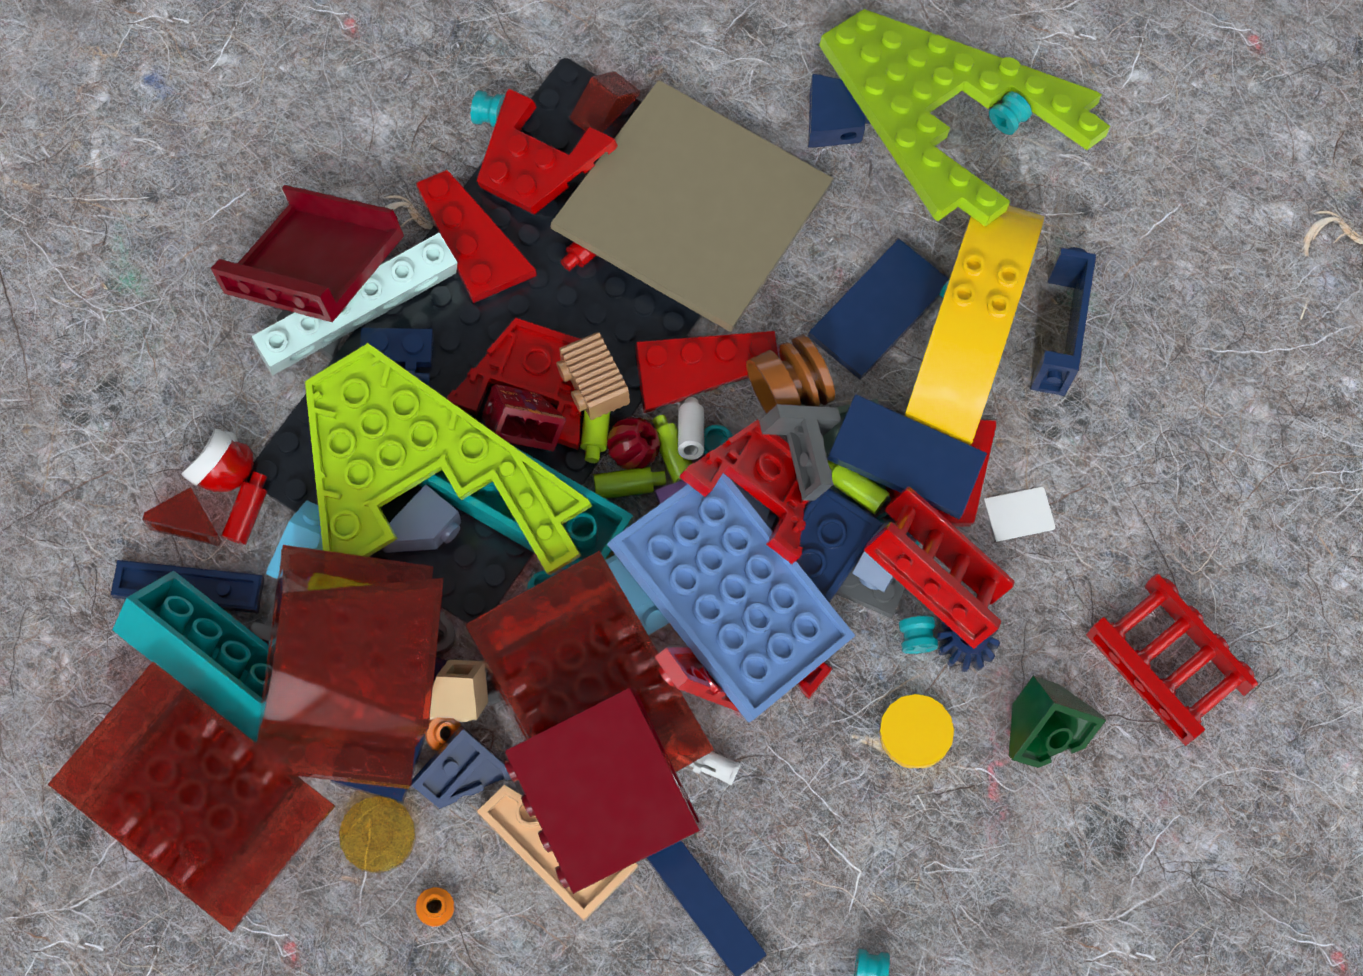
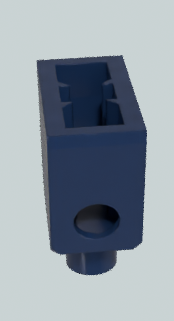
M812 74L809 94L808 148L860 143L863 140L865 124L871 123L843 81L838 78Z

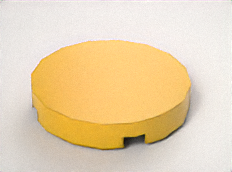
M912 694L900 697L889 705L881 718L880 741L882 748L894 762L906 768L923 769L932 767L945 757L953 742L954 727L950 714L941 703L929 696Z

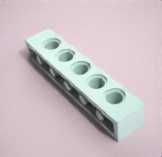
M437 233L381 264L333 323L293 313L253 335L254 346L273 376L456 274L457 261L440 233Z

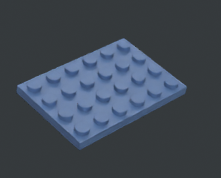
M723 473L713 490L706 497L687 484L615 536L607 545L716 683L722 688L746 721L750 723L855 637V634L797 562L789 563L766 545L773 532L732 480Z

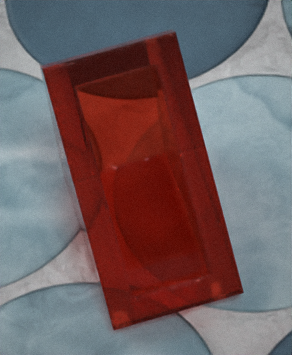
M615 71L592 76L574 108L570 120L584 131L591 127L603 133L640 95V90Z
M191 487L144 512L142 520L151 531L220 546L221 538Z

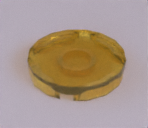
M382 796L366 798L353 805L343 817L339 830L340 847L347 860L359 870L372 874L388 872L403 865L411 855L416 841L414 822L407 809L396 800Z

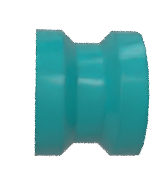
M476 91L471 104L470 116L472 123L481 125L485 122L489 123L491 127H495L505 95L496 94L495 96H490L486 91Z
M1012 91L1003 96L1001 104H996L989 110L991 122L998 130L1007 135L1014 134L1019 128V123L1026 122L1032 115V109L1028 102L1021 95Z
M917 616L898 622L899 630L904 634V641L901 643L903 653L921 654L938 649V640L933 636V629L936 627L934 617Z
M859 948L856 955L854 976H889L890 953L881 952L878 955L869 954L866 949Z

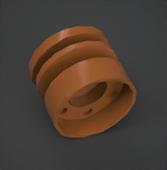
M804 334L792 339V344L785 342L779 346L780 359L773 351L768 350L746 361V368L752 388L766 414L777 404L801 406L802 402L804 406L819 407V403L826 405L835 400L834 384L828 367L816 346Z

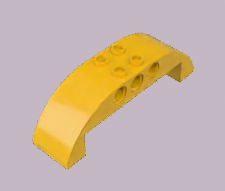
M1009 205L1005 213L986 227L973 217H970L905 417L971 446L1008 338L1045 216Z

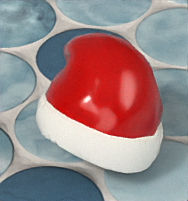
M215 428L199 457L181 475L193 485H198L206 490L230 492L240 487L242 482L249 478L253 470V451L248 445L238 442L233 432Z

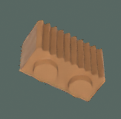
M599 332L559 348L561 361L556 362L557 368L564 382L571 380L575 388L571 395L579 412L586 410L590 420H594L596 417H601L603 414H608L610 411L627 406L630 403L628 387Z

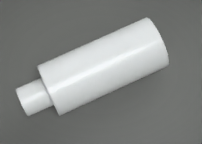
M694 397L687 398L684 404L680 406L678 417V453L681 457L688 460L698 459L704 453V408Z

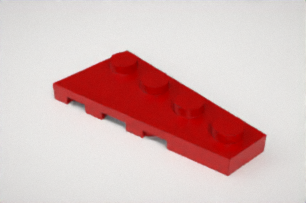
M448 170L416 182L417 190L438 233H440L457 261V272L473 303L537 276L536 269Z
M775 331L636 342L635 351L644 414L654 411L663 405L674 404L701 392L706 393L718 389L719 386L749 378L746 361L768 350L773 351L778 356Z
M689 647L665 648L655 656V659L661 666L658 669L659 673L670 686L673 687L675 685L679 690L739 712Z

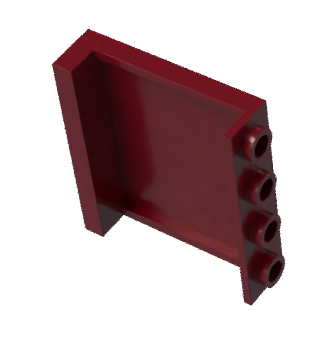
M284 185L282 190L289 203L285 210L238 263L218 259L211 267V270L224 294L333 323L404 237V234L393 209L336 197L331 194L314 192L305 188Z
M628 688L505 750L508 757L504 761L506 770L514 782L519 780L525 795L521 796L522 803L530 817L536 816L542 828L538 832L540 841L548 853L553 851L559 866L555 867L558 879L565 889L570 887L573 894L704 828L636 688Z

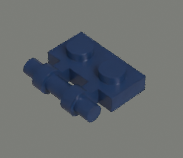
M361 328L360 348L369 343L401 367H405V370L430 387V373H417V368L432 367L434 336L432 329Z

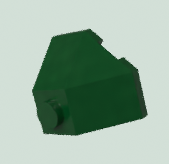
M1033 675L1012 704L1009 757L1013 761L1040 768L1052 763L1051 756L1069 750L1073 754L1085 749L1106 719L1102 714L1060 684Z

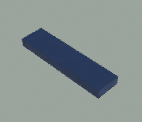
M117 560L110 594L113 598L126 599L133 593L175 571L223 610L259 613L264 585L263 575Z
M682 841L646 857V860L733 976L743 975L767 956Z

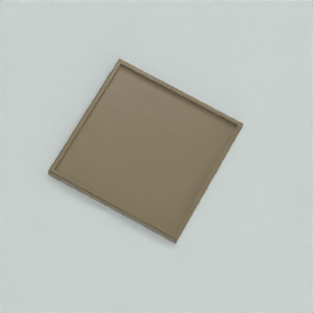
M658 80L614 138L618 145L617 148L609 155L605 152L599 158L595 166L553 219L551 229L727 331L732 332L832 185L834 178Z

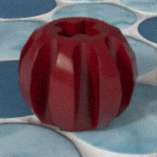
M628 417L620 420L608 434V454L621 468L627 470L643 469L649 466L659 454L661 445L658 438L659 433L646 419Z

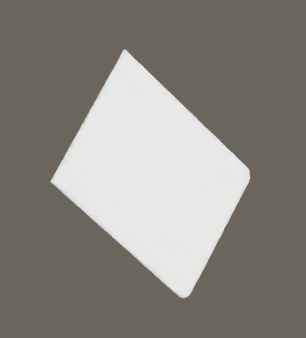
M1043 487L984 498L996 542L1055 529L1054 519Z

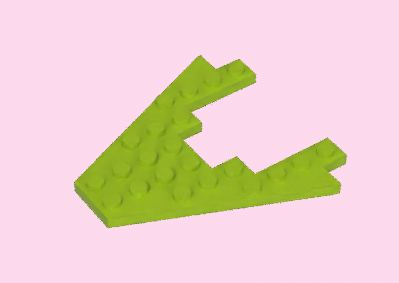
M866 9L861 10L821 36L819 44L821 50L936 221H940L959 207L986 227L1005 213L1010 203V200L935 147L947 138L950 127L930 112L959 92H965L987 109L1002 100L1003 96L1008 92H1016L1028 102L1034 114L1086 150H1089L1105 138L1110 129V125L1090 112L1092 108L1098 105L1102 94L1097 91L1021 65L1014 58H1001Z
M369 343L305 381L334 654L337 658L341 659L369 642L385 672L390 673L421 654L366 558L398 539L380 507L443 470L461 500L493 482L548 575L553 574L581 557L563 524L592 507L590 501Z

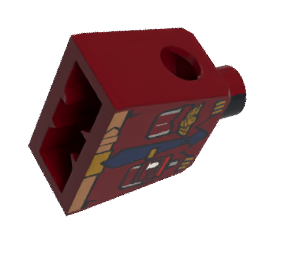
M498 384L492 387L482 415L486 427L505 441L554 451L566 418L540 394Z

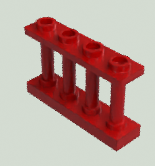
M907 487L885 509L886 513L896 521L895 524L890 522L866 544L864 551L974 649L999 629L1002 621L988 609V606L995 603L1011 590L1015 581L915 490ZM907 532L923 545L922 549L906 535ZM934 557L938 558L948 567L950 572L948 573L934 560ZM962 581L977 594L976 597L961 585Z
M1156 573L1144 586L1150 593L1149 596L1116 623H1109L1103 617L1092 626L1086 636L1177 738L1187 746L1206 730L1201 725V718L1235 689L1245 696L1258 685V682L1254 678L1253 670L1245 662L1238 661L1229 651V645L1221 635L1213 633L1203 623L1204 618L1195 607L1188 606L1182 600L1173 582L1167 578H1162L1160 574ZM1161 605L1175 622L1141 651L1134 650L1126 642L1125 634ZM1186 633L1200 650L1166 679L1159 678L1150 668V662ZM1211 660L1225 675V678L1193 706L1185 707L1175 696V690Z

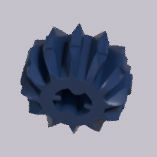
M944 622L941 623L944 631L938 632L936 639L944 645L939 648L938 652L939 655H951L947 663L950 667L959 661L961 662L962 672H967L970 664L979 671L984 667V661H993L995 654L992 650L997 649L1000 645V641L992 637L997 631L973 649L970 645H965L962 642L963 639Z

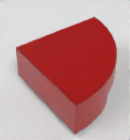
M823 662L797 684L805 697L811 698L831 673L832 668Z

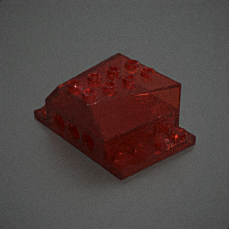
M289 545L282 546L253 771L409 789L411 787L415 747L429 729L443 588V578L432 579L433 566Z
M600 551L465 624L466 629L484 659V666L493 686L523 741L628 688H636L676 772L714 751L681 691L675 685L673 687L670 686L660 675L658 669L661 666L655 659V656L659 653Z
M152 662L48 783L57 793L232 933L335 808L334 804L155 662Z

